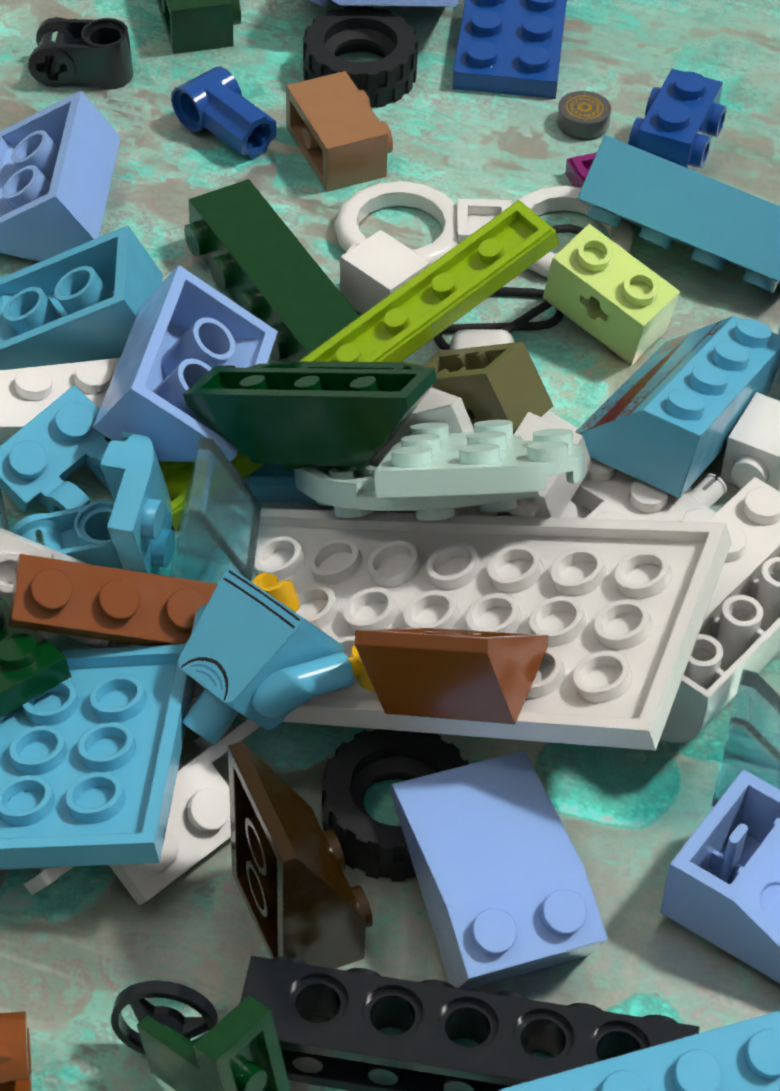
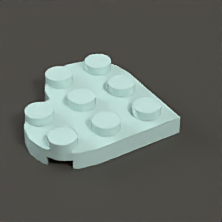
M510 420L474 423V431L464 433H449L447 423H419L410 426V435L402 437L401 442L391 448L375 469L376 498L544 491L546 490L547 476L566 473V481L572 484L583 480L586 477L585 453L580 445L573 444V431L569 429L533 432V441H523L521 436L513 434V422Z

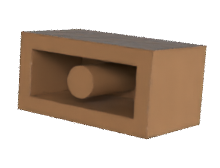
M346 71L286 85V129L326 192L387 177V154L393 150L391 131L385 121L378 120L371 109L366 92L358 90Z

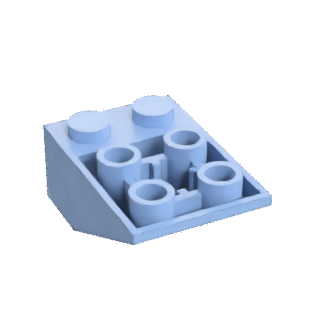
M743 769L670 863L660 913L780 983V789Z

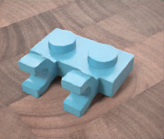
M75 385L0 445V489L24 513L38 502L50 513L90 504L91 499L80 488L69 481H64L83 464L95 473L99 481L109 490L100 463L111 439L93 428L100 409Z

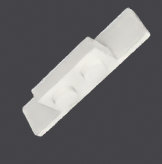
M249 718L236 727L231 723L217 745L200 736L194 743L201 753L185 765H182L179 761L160 863L109 865L138 906L150 900L231 837L229 786L212 763L228 751L229 745L241 742L261 727ZM72 867L39 868L41 872L23 885L33 896Z

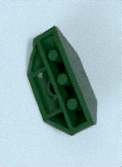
M303 361L262 363L247 368L222 365L214 366L183 393L187 407L254 463L281 464L285 469H300L309 465L336 466V469L340 471H355L368 466L373 461V458L396 435L435 384L437 377L435 368L408 362Z

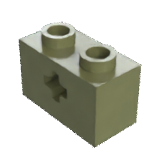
M524 342L438 351L423 364L424 367L435 368L437 381L432 388L462 399L473 428L474 423L480 421L510 420L513 422L514 434L528 412L542 417L554 406Z

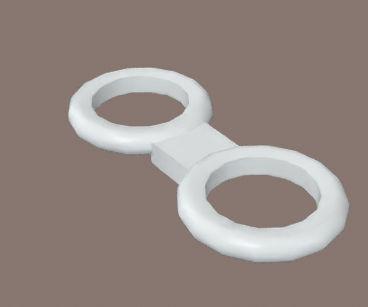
M406 181L377 183L357 191L341 205L334 228L339 246L346 252L353 245L367 239L359 231L358 226L369 213L384 207L393 206L418 208L431 214L443 228V233L433 243L419 249H411L432 264L511 206L512 200L457 198V204H455L445 193L425 184ZM566 185L540 188L518 199L538 216L547 212L563 210L587 215L590 206L583 204L578 199L582 188ZM621 220L616 229L599 222L607 229L610 239L630 253L634 236L631 224ZM547 253L527 269L548 277L552 258L557 253Z

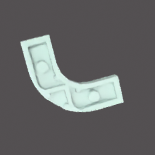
M370 464L355 471H340L336 469V466L309 465L304 468L294 469L296 489L317 501L318 505L334 506V515L341 518L362 517L372 514L373 511H415L417 520L439 521L453 518L455 516V508L478 505L479 511L503 512L517 508V499L539 496L538 491L511 494L376 498L374 471L377 467Z

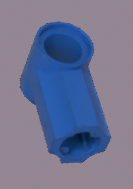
M221 66L214 67L176 87L171 93V102L175 115L186 129L198 132L203 128H207L241 155L245 154L252 160L266 153L268 145L276 137V120L242 96L238 82L226 68Z

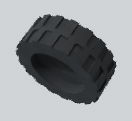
M345 6L343 9H332L327 11L325 15L313 19V24L311 26L308 25L305 30V37H303L304 81L346 71L358 90L366 92L371 107L376 106L379 108L386 106L387 103L392 101L397 102L402 99V95L408 94L412 90L413 82H416L418 36L415 37V29L412 25L406 23V19L400 15L396 16L386 9H375L373 6ZM349 52H368L383 58L370 62H353L337 56Z
M383 729L359 732L347 744L343 742L336 749L335 757L332 760L329 759L325 766L324 780H322L321 805L323 832L328 830L334 831L340 842L345 864L353 870L358 868L366 872L365 876L375 879L379 877L391 878V882H405L406 878L416 877L402 827L386 825L373 820L366 812L363 804L365 793L372 784L390 779L410 780L469 765V762L462 759L460 750L452 742L450 744L446 743L439 734Z

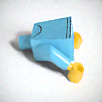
M229 566L222 575L208 603L201 606L195 613L191 635L178 658V668L205 688L182 723L214 745L218 744L238 713L266 730L276 728L291 711L311 699L350 687L353 684L354 677H357L360 686L365 690H375L355 644L352 647V656L347 657L343 653L346 648L345 646L296 613L299 610L300 602L292 581L283 580L279 583L277 576L271 573H261L251 582Z

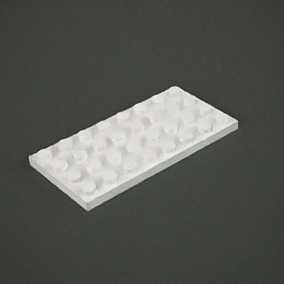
M244 508L204 582L218 584L228 566L251 582L261 573H271L277 576L279 583L283 580L292 581L300 602L299 610L296 613L345 646L346 648L343 653L347 657L352 656V647L355 644V630L426 627L548 635L547 651L515 724L385 714L376 692L365 690L361 687L357 677H354L353 684L350 687L311 699L291 711L282 722L656 751L732 542L726 523L460 514H455L453 518L446 520L421 521L416 519L415 513L373 512L362 517L341 518L334 515V510ZM196 681L190 709L205 689ZM240 713L236 716V718L248 719Z

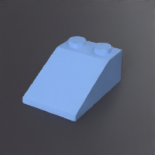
M525 750L410 779L390 786L449 984L455 988L466 990L587 957L608 940L586 870Z

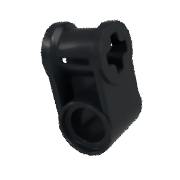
M54 17L43 21L38 27L36 33L38 47L30 54L28 69L35 80L41 84L50 87L81 86L116 89L125 86L133 78L129 32L124 22L112 18L90 20ZM57 31L55 42L51 41L53 33ZM56 63H59V71L55 73L54 70L56 67Z

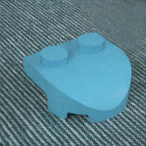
M122 432L121 441L113 440L109 442L100 463L108 488L115 502L107 529L124 570L158 575L160 567L167 568L169 566L175 547V532L171 530L173 516L169 492L151 439L145 435Z

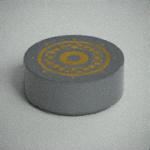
M575 91L568 93L559 101L557 124L564 133L575 138L591 139L598 137L609 128L611 105L605 97L594 92Z

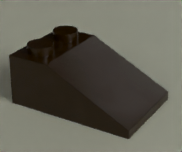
M242 741L229 745L232 874L270 958L289 956L303 960L308 965L333 969L364 959L365 930L373 925L372 912L361 886L350 887L343 873L345 870V859L336 834L333 830L323 832L311 806Z

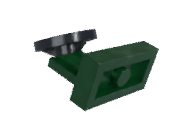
M145 981L136 983L125 988L116 997L111 1015V1025L116 1036L131 1049L146 1055L151 1073L174 1090L291 1091L272 1011L252 996L248 995L220 1022H218L216 1009L205 996L190 987L174 982ZM145 998L175 1000L190 1006L202 1017H185L176 1009L165 1006L155 1007ZM128 1004H130L139 1022L137 1024L139 1033L134 1031L122 1016L121 1011ZM204 1033L202 1036H200V1037H198V1038H196V1039H194V1040H190V1039H192V1038H194V1037H196V1036H198V1035Z

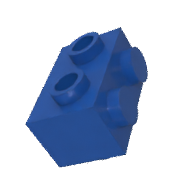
M671 69L662 87H653L646 105L645 118L637 117L634 121L628 144L690 170L702 169L709 153L711 139L713 136L718 137L720 135L727 113V106L719 104L723 82L703 77L695 72Z

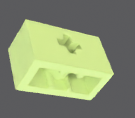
M588 224L552 258L543 299L630 365H633L668 330L680 291L599 230Z

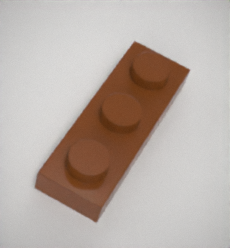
M20 554L16 560L8 626L142 646L186 644L192 632L195 613L201 606L208 603L218 584Z

